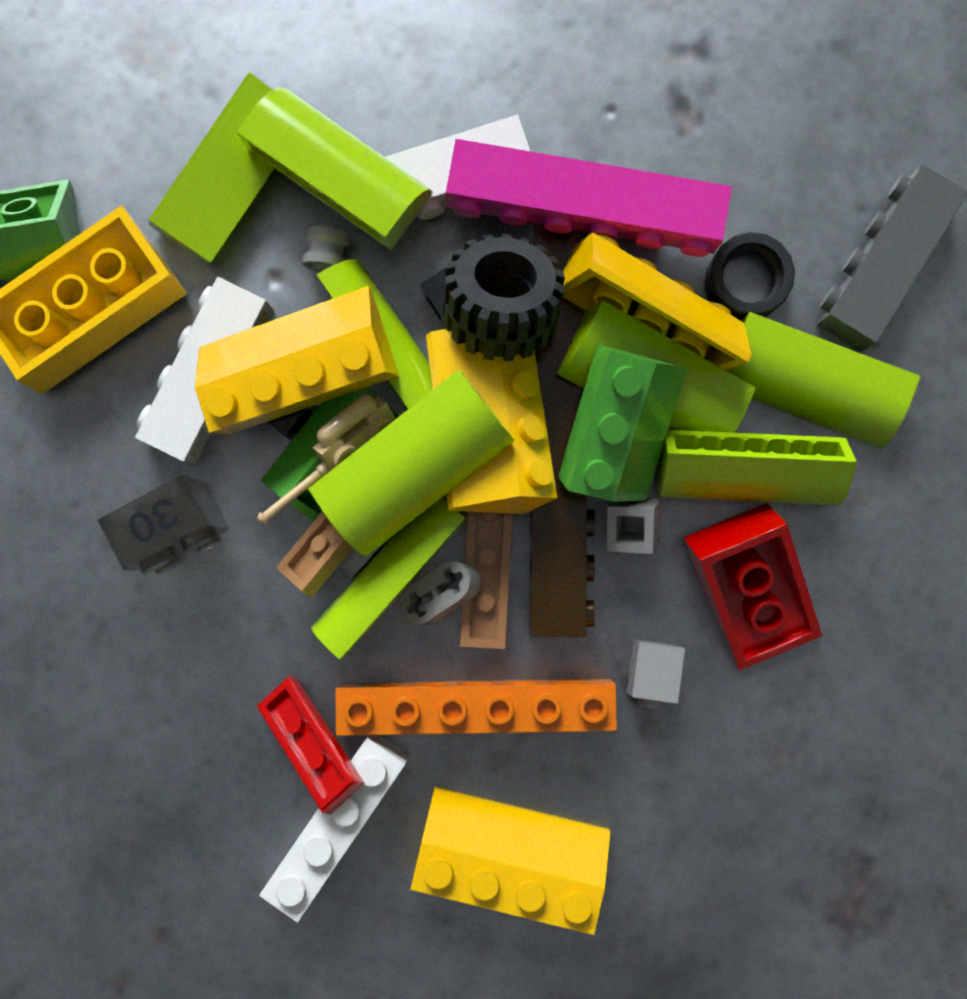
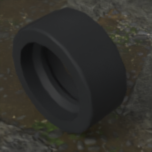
M747 232L733 236L719 247L706 268L704 285L709 301L725 306L730 310L731 315L741 321L749 312L767 317L787 299L794 285L795 268L790 253L781 242L767 234ZM742 253L756 254L763 258L772 268L775 277L774 287L770 294L762 301L754 303L742 302L732 296L725 287L723 280L724 268L734 256Z

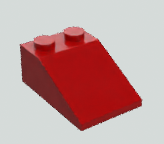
M768 503L684 537L696 574L739 671L823 636L788 525Z

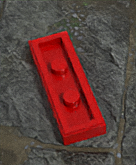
M288 676L257 705L258 710L322 813L331 815L365 784L297 679Z

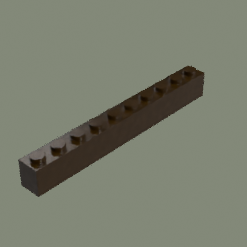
M533 223V245H541L548 250L547 256H555L559 262V270L562 271L574 246L589 235V232L572 230L566 234L555 233L545 229L543 224ZM562 298L558 324L553 338L548 339L547 346L541 351L534 349L557 499L530 511L529 635L531 637H586V627H594L595 620L594 600H586L587 582H594L595 578L594 555H587V537H594L595 511L587 510V495L568 491L558 478L584 390L557 374L586 311L565 298Z

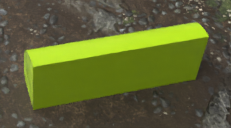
M248 72L148 219L149 226L186 251L208 263H211L275 169L248 150L236 132L256 104L273 90L250 72Z
M284 87L276 88L265 95L236 131L248 150L390 250L393 249L434 193L426 185Z
M349 259L317 274L331 299L367 286L371 287L399 373L398 377L389 379L387 382L406 410L431 392L433 388L428 360L358 259Z
M604 300L585 311L557 372L559 376L584 389L597 343L688 368L670 422V430L735 433L756 387Z
M749 312L741 320L745 323L752 355L748 363L726 371L756 387L751 400L880 449L889 443L908 412L921 376Z
M457 370L308 488V490L340 535L356 551L366 557L513 443L515 439L476 387L460 370Z
M668 429L659 457L655 494L657 497L840 506L848 496L857 461L847 439L841 437Z
M441 498L393 535L311 626V630L316 637L339 660L349 655L466 523L465 517L458 511H448L447 502Z

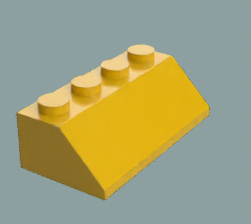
M121 205L0 289V355L17 381L40 394H44L187 294V291L164 258Z
M592 232L574 246L563 270L565 277L563 298L584 310L604 300L724 370L749 362L752 353L745 323L733 317L730 310L725 306L708 302L695 294L694 289L687 283L668 278L658 272L657 267L652 262L643 258L633 257L620 249L619 244L608 236L597 235Z
M370 286L199 347L195 391L208 432L233 434L398 377L399 373Z
M442 329L428 333L426 341L432 388L435 389L453 373L460 370L476 387L515 439L513 443L446 494L448 511L525 514L557 499L535 351L533 350L532 356L524 359L520 355H516L514 361H504L503 357L494 356V360L483 359V353L477 352L473 355L465 351V343L457 345L451 338L452 331Z
M435 786L410 890L594 935L605 890L610 829Z

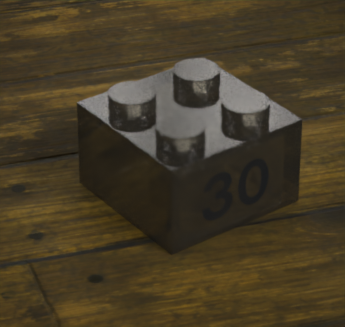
M185 475L176 477L97 520L122 569L141 571L142 574L155 571L156 574H161L176 567L181 563L180 555L195 549L196 553H200L221 542L219 534L230 529L206 483Z

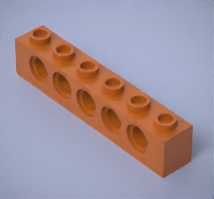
M611 679L342 683L335 688L336 736L617 731L616 683Z

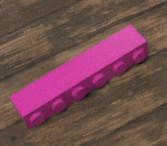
M455 138L446 187L447 208L454 209L456 214L463 217L479 218L481 214L497 216L501 222L514 226H523L526 222L543 224L545 229L555 233L566 234L572 230L589 232L590 234L593 232L597 235L608 236L614 240H617V237L635 240V244L642 248L660 249L664 245L681 248V253L688 256L704 257L708 253L714 254L723 242L732 186Z

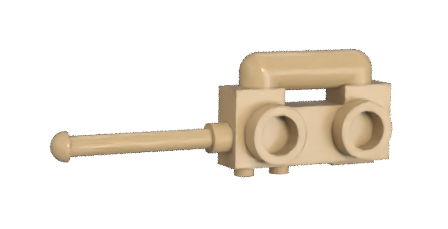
M362 395L321 427L317 432L319 443L312 448L322 463L316 467V471L266 511L260 512L257 516L258 521L264 525L269 524V520L392 423L396 418L387 402L378 396L373 398L370 395Z

